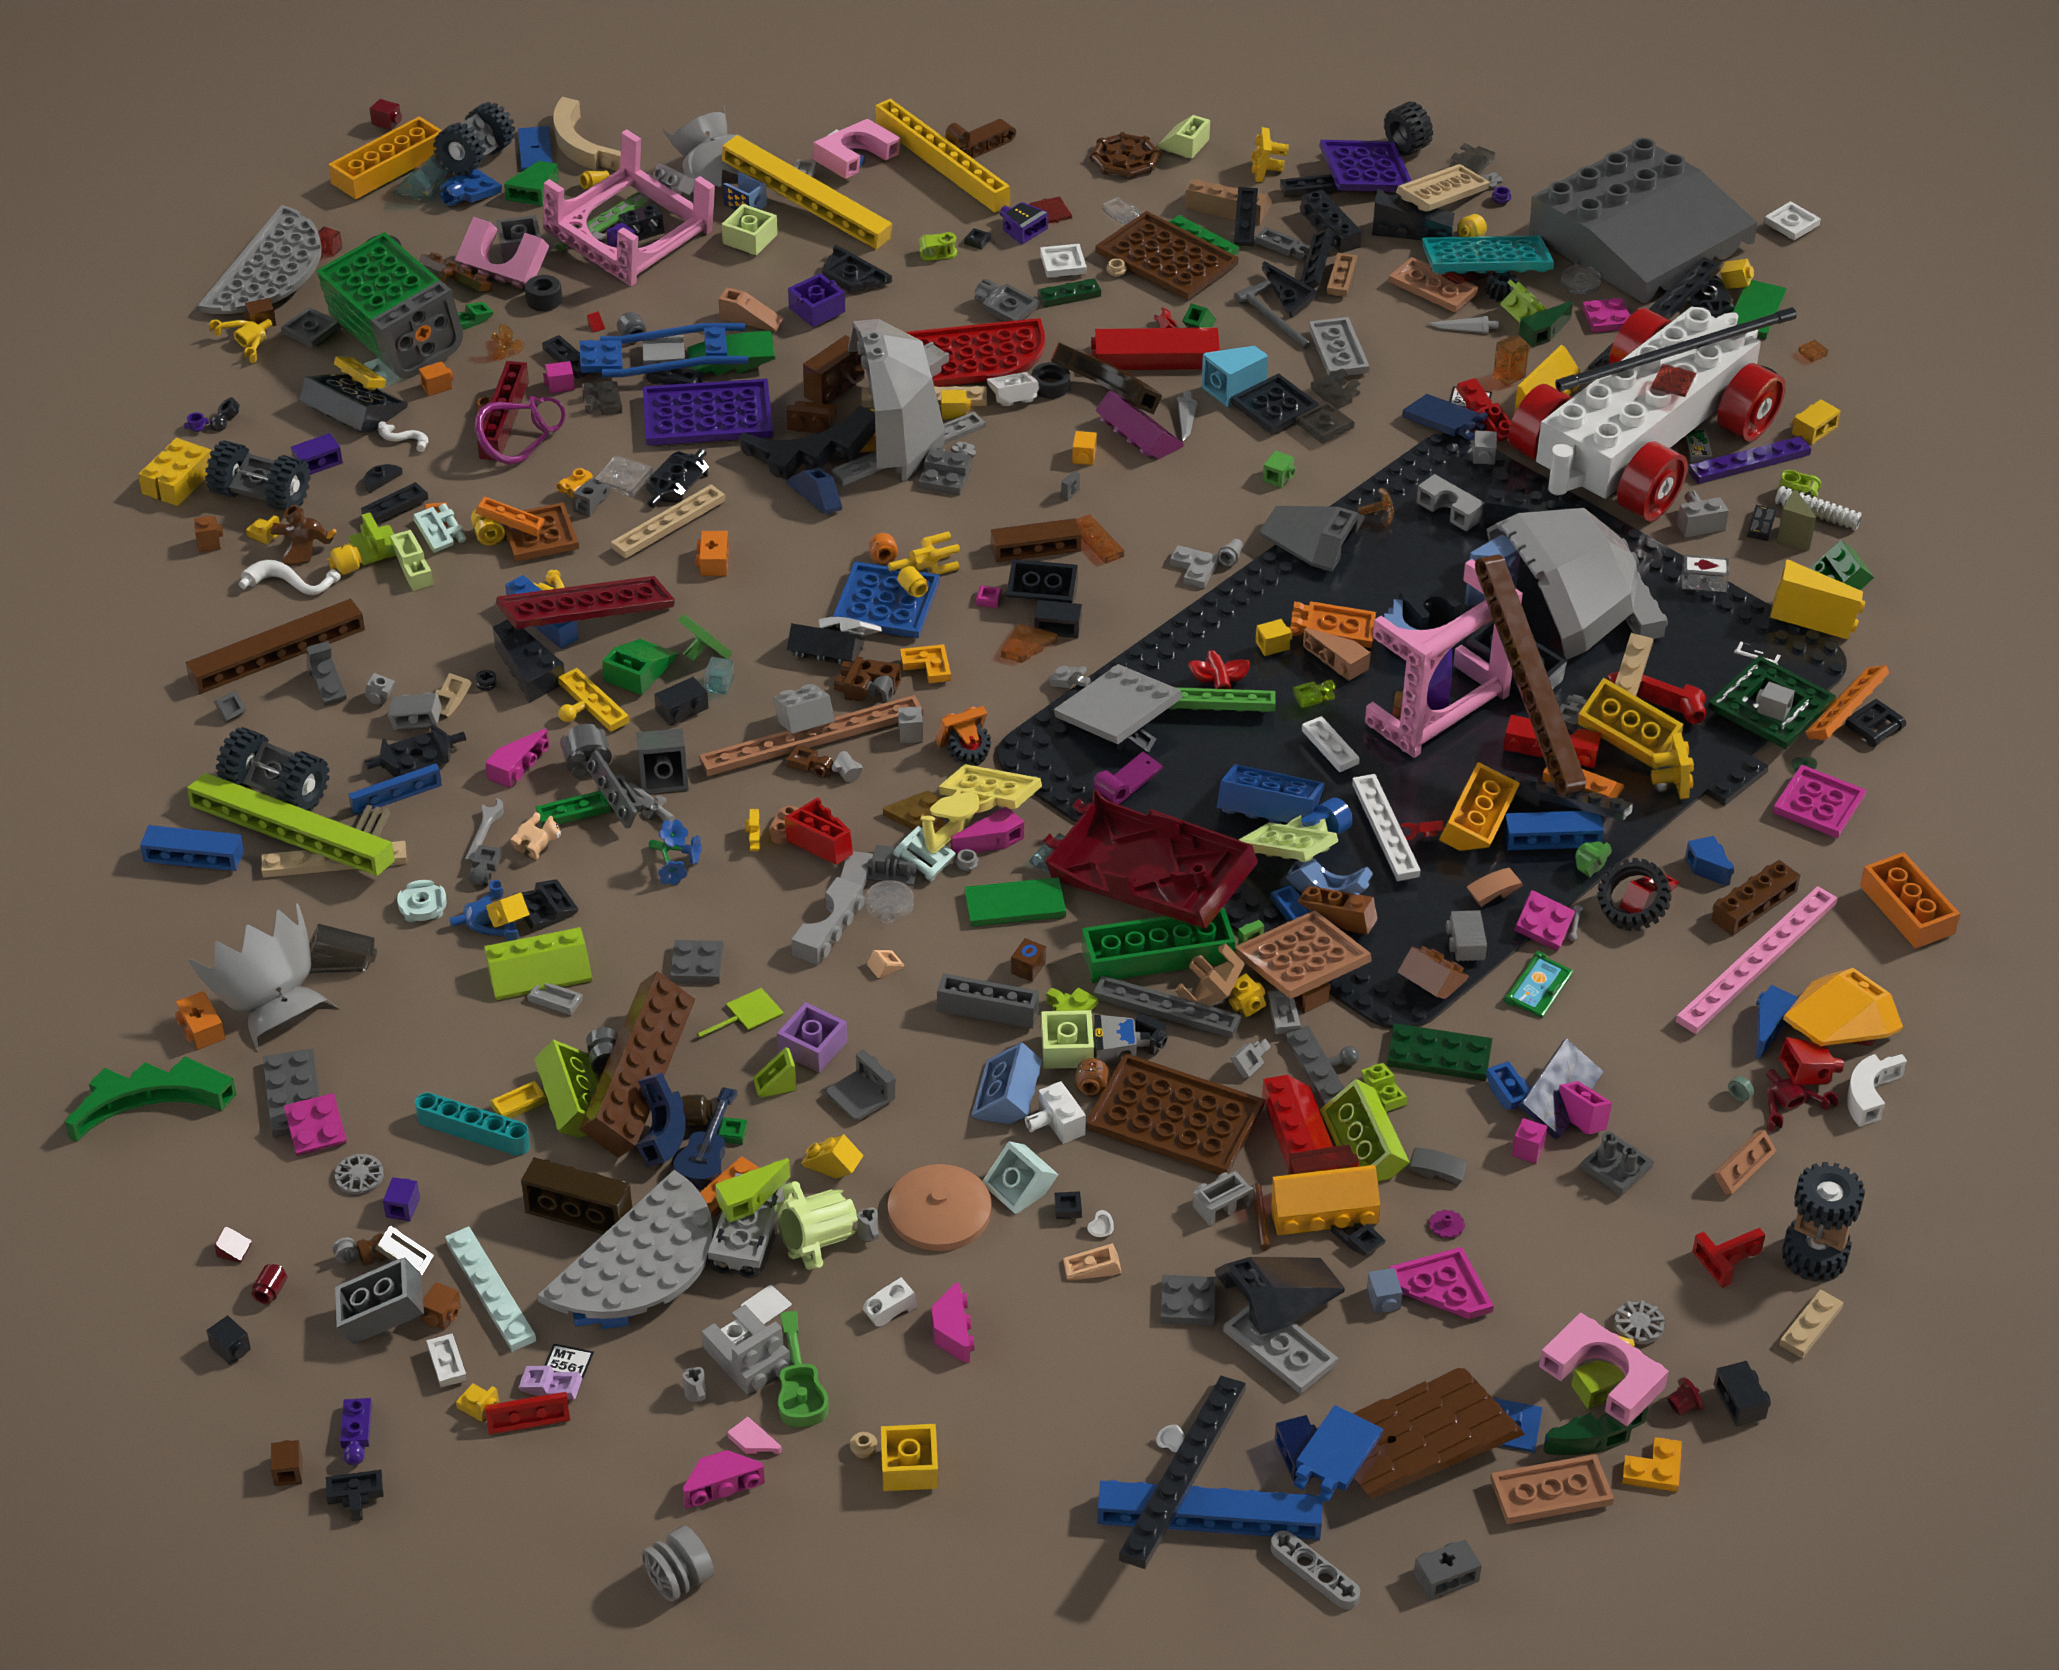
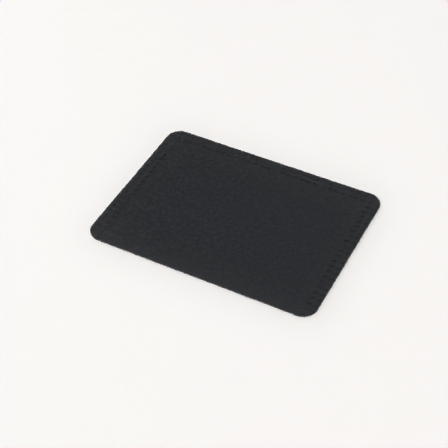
M1448 434L1431 435V437L1415 445L1329 506L1344 508L1364 516V521L1357 532L1350 531L1342 543L1340 560L1332 572L1311 566L1275 544L1089 676L1090 683H1092L1112 667L1119 664L1175 688L1215 689L1214 682L1202 683L1198 681L1191 673L1188 662L1194 660L1206 662L1207 653L1211 650L1216 651V654L1221 656L1224 664L1240 659L1250 661V667L1246 676L1238 682H1230L1231 689L1275 691V711L1166 709L1141 727L1156 738L1147 755L1160 763L1163 769L1118 805L1143 814H1149V810L1152 809L1239 840L1266 825L1269 821L1268 818L1263 817L1257 819L1248 818L1244 813L1240 812L1229 814L1223 812L1221 808H1216L1221 780L1234 764L1325 783L1318 805L1331 798L1341 799L1351 810L1352 825L1348 830L1337 835L1338 842L1330 846L1328 851L1320 852L1313 856V858L1325 870L1340 876H1347L1368 867L1373 875L1368 881L1369 886L1359 895L1374 897L1377 921L1368 935L1346 931L1335 925L1371 953V962L1329 981V994L1372 1023L1392 1029L1394 1023L1420 1027L1433 1021L1526 944L1531 938L1514 931V928L1532 890L1569 908L1597 885L1603 875L1607 876L1606 871L1609 868L1614 870V864L1617 862L1621 865L1623 860L1628 859L1704 796L1709 786L1768 742L1767 739L1708 709L1709 701L1755 660L1754 658L1734 653L1740 642H1743L1740 650L1747 653L1760 655L1771 660H1775L1777 654L1781 655L1777 662L1779 666L1827 691H1830L1843 679L1847 668L1846 656L1835 641L1813 629L1771 618L1772 606L1713 572L1687 570V557L1570 491L1562 495L1552 494L1548 490L1549 479L1496 450L1495 464L1473 463L1474 438L1467 440L1459 434L1455 437ZM1434 474L1484 503L1488 489L1531 495L1529 512L1585 508L1619 535L1621 539L1624 538L1630 552H1635L1639 561L1637 571L1641 576L1642 582L1649 588L1652 598L1657 601L1662 614L1666 615L1668 621L1664 637L1653 639L1643 675L1681 689L1688 684L1699 688L1706 695V702L1703 705L1706 709V716L1698 724H1689L1682 713L1640 698L1683 724V741L1688 742V758L1692 757L1694 763V771L1690 772L1693 778V788H1690L1689 798L1680 799L1676 784L1673 782L1653 785L1651 770L1655 769L1601 738L1595 767L1581 766L1586 771L1623 784L1624 788L1617 798L1633 803L1632 812L1623 821L1601 815L1604 828L1602 843L1605 844L1607 842L1610 844L1612 852L1607 857L1604 866L1590 878L1577 869L1575 855L1578 848L1507 850L1503 831L1505 815L1507 813L1582 811L1515 794L1489 847L1459 851L1439 840L1443 830L1438 831V836L1424 837L1423 833H1417L1407 843L1421 870L1420 877L1397 881L1352 785L1353 778L1371 774L1376 775L1400 828L1401 824L1407 822L1415 824L1442 820L1443 828H1445L1478 762L1499 773L1512 771L1516 775L1532 776L1542 781L1543 772L1547 767L1544 758L1503 750L1510 716L1515 715L1529 718L1521 694L1510 687L1508 697L1502 700L1496 696L1422 744L1421 754L1413 758L1365 723L1366 706L1371 702H1374L1400 721L1406 670L1405 659L1373 638L1372 647H1364L1370 652L1369 670L1349 681L1303 647L1304 633L1292 636L1289 650L1264 656L1256 644L1257 625L1282 619L1286 627L1290 628L1292 626L1291 618L1294 601L1304 605H1309L1311 601L1376 612L1375 619L1380 616L1384 617V613L1388 614V609L1393 608L1394 599L1399 600L1400 591L1438 578L1461 604L1460 616L1475 607L1465 604L1467 583L1463 580L1465 563L1470 560V553L1489 542L1487 529L1495 524L1484 523L1481 520L1471 529L1465 531L1450 522L1451 508L1441 507L1432 512L1416 503L1418 485ZM1520 556L1516 589L1522 592L1521 605L1535 642L1565 659L1560 634L1543 593L1538 586L1540 579L1535 578L1529 566L1526 565ZM1431 617L1429 618L1428 630L1444 626L1447 622L1440 618ZM1623 620L1590 649L1566 660L1567 664L1563 681L1553 688L1559 708L1562 704L1566 705L1569 695H1579L1588 701L1603 678L1606 679L1609 673L1620 670L1630 635L1633 633L1626 620ZM1475 632L1452 647V680L1449 706L1481 686V684L1453 665L1455 649L1460 645L1466 647L1467 639ZM1078 684L1008 733L1001 741L998 749L999 764L1004 772L1041 778L1042 787L1034 795L1074 822H1077L1083 815L1073 807L1077 799L1079 798L1087 805L1093 803V779L1095 775L1106 770L1115 775L1139 755V753L1126 744L1119 751L1116 749L1118 744L1055 717L1054 709L1085 688ZM1767 684L1760 687L1745 702L1758 709L1757 695L1760 689H1765ZM1793 699L1790 711L1799 703V701ZM1322 716L1358 755L1359 764L1339 772L1303 733L1302 724ZM1578 725V727H1577V729H1576V731H1577L1578 729L1587 730L1586 728L1582 727L1581 725ZM1567 729L1569 735H1571V734H1573V733L1576 732V731ZM1671 766L1659 767L1657 770L1671 768ZM1282 822V823H1279V824L1286 825V824H1288V823ZM1408 827L1401 828L1404 836L1411 834V830ZM1255 853L1258 863L1223 906L1232 929L1239 932V928L1260 920L1264 925V933L1288 922L1270 899V892L1292 885L1286 879V875L1298 859H1283L1280 856H1266V854ZM1510 868L1522 882L1523 886L1504 899L1499 895L1481 907L1469 893L1467 886L1490 873ZM1294 887V889H1295V890L1298 892V894L1301 896L1302 893H1301L1300 891H1298V890ZM1480 910L1487 942L1485 959L1483 961L1475 959L1474 961L1460 960L1458 962L1455 952H1450L1449 939L1452 936L1446 933V920H1450L1452 911ZM1424 946L1430 950L1434 949L1444 955L1443 959L1449 962L1453 961L1464 968L1462 972L1469 976L1467 981L1446 999L1434 996L1398 973L1411 947L1421 949Z

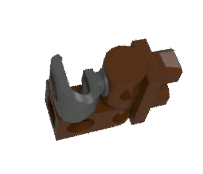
M857 656L854 663L843 661L840 669L841 676L836 675L833 681L834 690L844 692L845 700L863 701L868 694L876 697L878 691H880L884 704L890 701L901 683L900 664L870 659L863 660V657Z

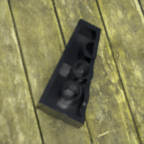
M1377 189L1372 235L1422 240V238L1452 237L1455 213L1439 208L1428 212L1422 211L1414 203L1401 199L1399 195L1393 194L1391 196L1385 194L1383 190Z
M508 619L493 626L495 648L504 663L510 668V673L518 681V686L521 691H524L529 703L561 686L558 677L565 674L564 663L525 629H515Z

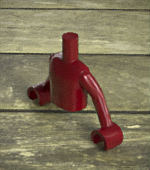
M1770 1069L1766 1073V1076L1773 1083L1767 1089L1770 1113L1767 1130L1770 1132L1774 1131L1775 1125L1782 1128L1784 1121L1783 1116L1777 1112L1776 1100L1786 1110L1802 1105L1807 1100V1097L1821 1103V1107L1824 1110L1829 1109L1830 1103L1835 1107L1838 1104V1095L1834 1092H1826L1822 1097L1804 1085L1794 1084L1791 1078L1782 1079L1774 1069Z

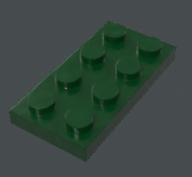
M1394 1023L1387 1066L1486 1081L1493 1038Z

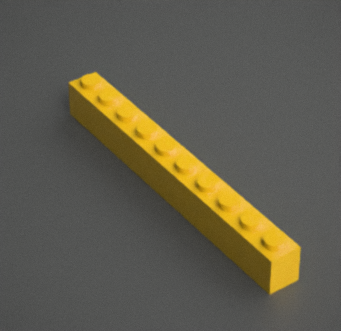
M891 98L875 105L876 124L900 137V143L994 213L1000 211L1005 205L1010 206V186Z
M736 135L722 146L723 162L765 183L766 187L877 250L891 239L892 223L743 137Z

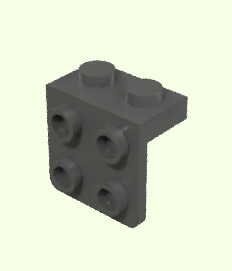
M863 1049L856 1053V1071L827 1088V1096L853 1121H859L895 1099L896 1079L892 1072L886 1071L879 1064L876 1057L870 1056Z

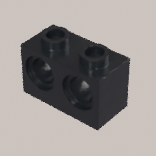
M655 204L645 205L644 207L629 210L618 215L619 224L624 223L634 230L638 241L664 233L663 213Z

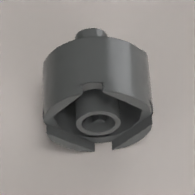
M582 724L569 730L570 734L566 737L563 735L560 745L567 769L576 778H581L589 773L586 765L592 751H598L607 765L611 762V750L606 733L602 728L600 730L593 724Z

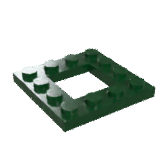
M1759 655L1709 701L1708 709L1786 750L1835 702L1836 695ZM1771 682L1794 690L1793 699L1799 701V703L1787 714L1784 721L1758 713L1757 708L1747 704L1745 701L1764 684Z

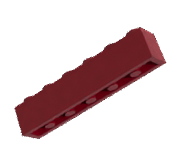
M506 361L491 403H522L529 384L526 362ZM519 409L491 411L485 416L483 421L485 437L490 445L501 454H503ZM477 439L479 459L495 460L484 451Z

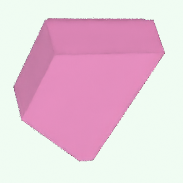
M746 1417L727 1432L728 1438L746 1454H757V1452L780 1454L782 1452V1446L749 1417Z

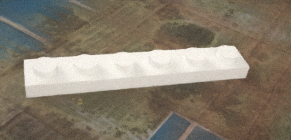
M1371 774L1353 778L1352 785L1396 880L1402 881L1420 877L1421 870L1376 775Z

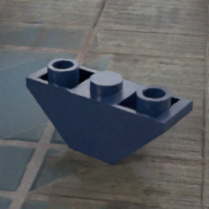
M822 468L803 471L787 480V484L817 507L822 513L831 514L832 512L842 510L834 479Z

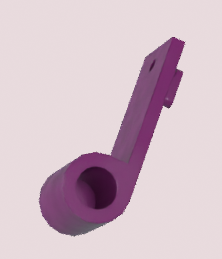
M1142 752L1115 775L1107 770L1097 773L1093 779V789H1097L1110 802L1120 804L1160 772L1163 766L1145 752Z

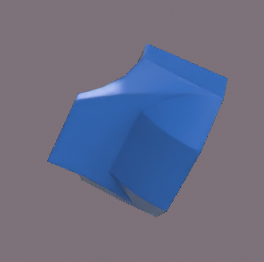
M1509 1061L1487 1068L1486 1077L1490 1089L1499 1103L1508 1110L1517 1108L1531 1088L1523 1077L1519 1076Z

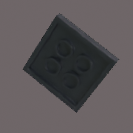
M1279 373L1231 397L1232 405L1271 435L1319 411L1320 407L1318 402Z

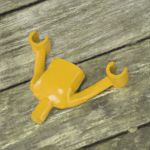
M269 319L260 324L244 320L229 322L212 320L209 323V331L214 330L216 336H220L224 328L241 327L234 331V337L242 347L246 348L244 350V358L247 359L249 357V361L252 364L257 361V347L267 338L265 330L272 327V322Z

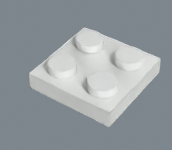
M1791 201L1766 215L1764 219L1765 224L1792 240H1796L1818 227L1821 222V218Z
M1080 244L1040 247V255L1047 278L1086 274L1087 267Z

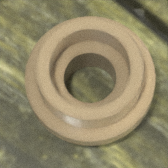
M1112 259L1109 261L1106 270L1110 275L1119 277L1126 273L1127 267L1123 260Z
M859 1432L851 1438L850 1449L859 1458H869L877 1449V1439L869 1432Z

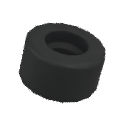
M538 275L530 278L525 284V296L528 306L537 311H549L557 308L562 303L560 281L551 275Z

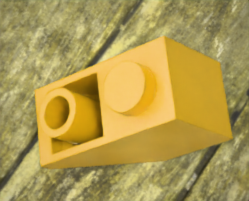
M843 1134L834 1138L829 1137L824 1142H815L810 1145L805 1152L807 1155L801 1164L806 1168L837 1179L851 1174L864 1155Z

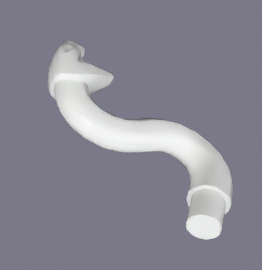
M382 421L378 424L379 435L388 441L398 442L416 439L418 440L416 449L419 452H423L428 445V437L420 431L409 430L401 433H390L395 429L394 425H387L386 422Z

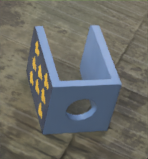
M740 172L738 174V188L728 183L723 184L724 205L737 210L742 204L761 210L767 206L766 184Z

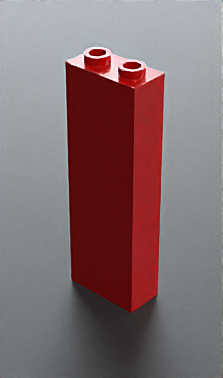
M1218 327L1095 329V337H1091L1092 356L1121 370L1202 369L1203 354L1220 351Z

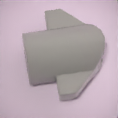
M846 751L840 752L832 765V770L839 772L844 781L848 783L856 781L863 769L862 765L854 761Z
M870 1207L856 1211L859 1238L864 1241H872L879 1238L877 1209Z
M701 1367L683 1370L684 1394L687 1400L697 1402L706 1399L704 1370Z

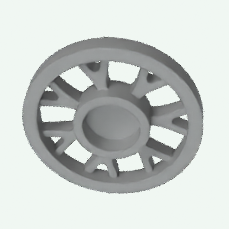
M368 1154L349 1156L341 1161L335 1170V1181L338 1188L350 1195H363L373 1191L381 1184L384 1177L381 1162ZM358 1160L359 1164L354 1166L351 1164V1162ZM366 1160L371 1162V1163H370L369 1165H367V1166L364 1165V1162H365ZM348 1168L349 1172H341V1170ZM379 1168V1172L369 1173V1170ZM349 1177L350 1180L346 1183L342 1184L340 1182L341 1180ZM369 1178L375 1181L371 1185L366 1183ZM353 1184L360 1185V1189H352Z

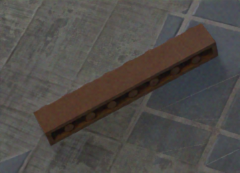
M352 599L345 600L187 661L185 663L188 678L199 694L208 692L307 653L306 647L329 641V644L364 631L363 614Z

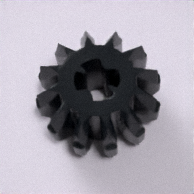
M1493 272L1492 275L1488 276L1485 290L1486 294L1489 295V299H1495L1496 302L1503 301L1514 290L1508 281L1511 279L1515 284L1519 282L1516 275H1510V272Z

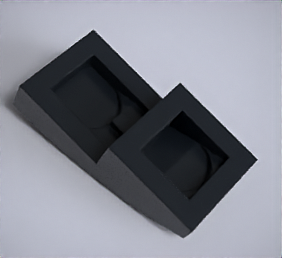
M1354 1223V1227L1338 1228L1335 1225H1331V1229H1329L1350 1249L1363 1256L1369 1255L1386 1242L1370 1224L1363 1226L1361 1223Z

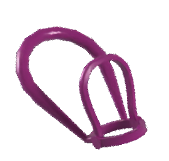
M534 396L529 397V404L488 403L479 409L475 418V434L478 442L484 451L496 461L507 465L519 464L533 453L550 432H557L563 426L566 419V411L562 403L555 398L542 397L538 399ZM546 401L556 403L561 411L559 423L552 427L546 425L537 410L538 406ZM531 409L532 422L543 432V435L516 456H506L495 450L487 441L483 431L485 416L489 412L496 410Z

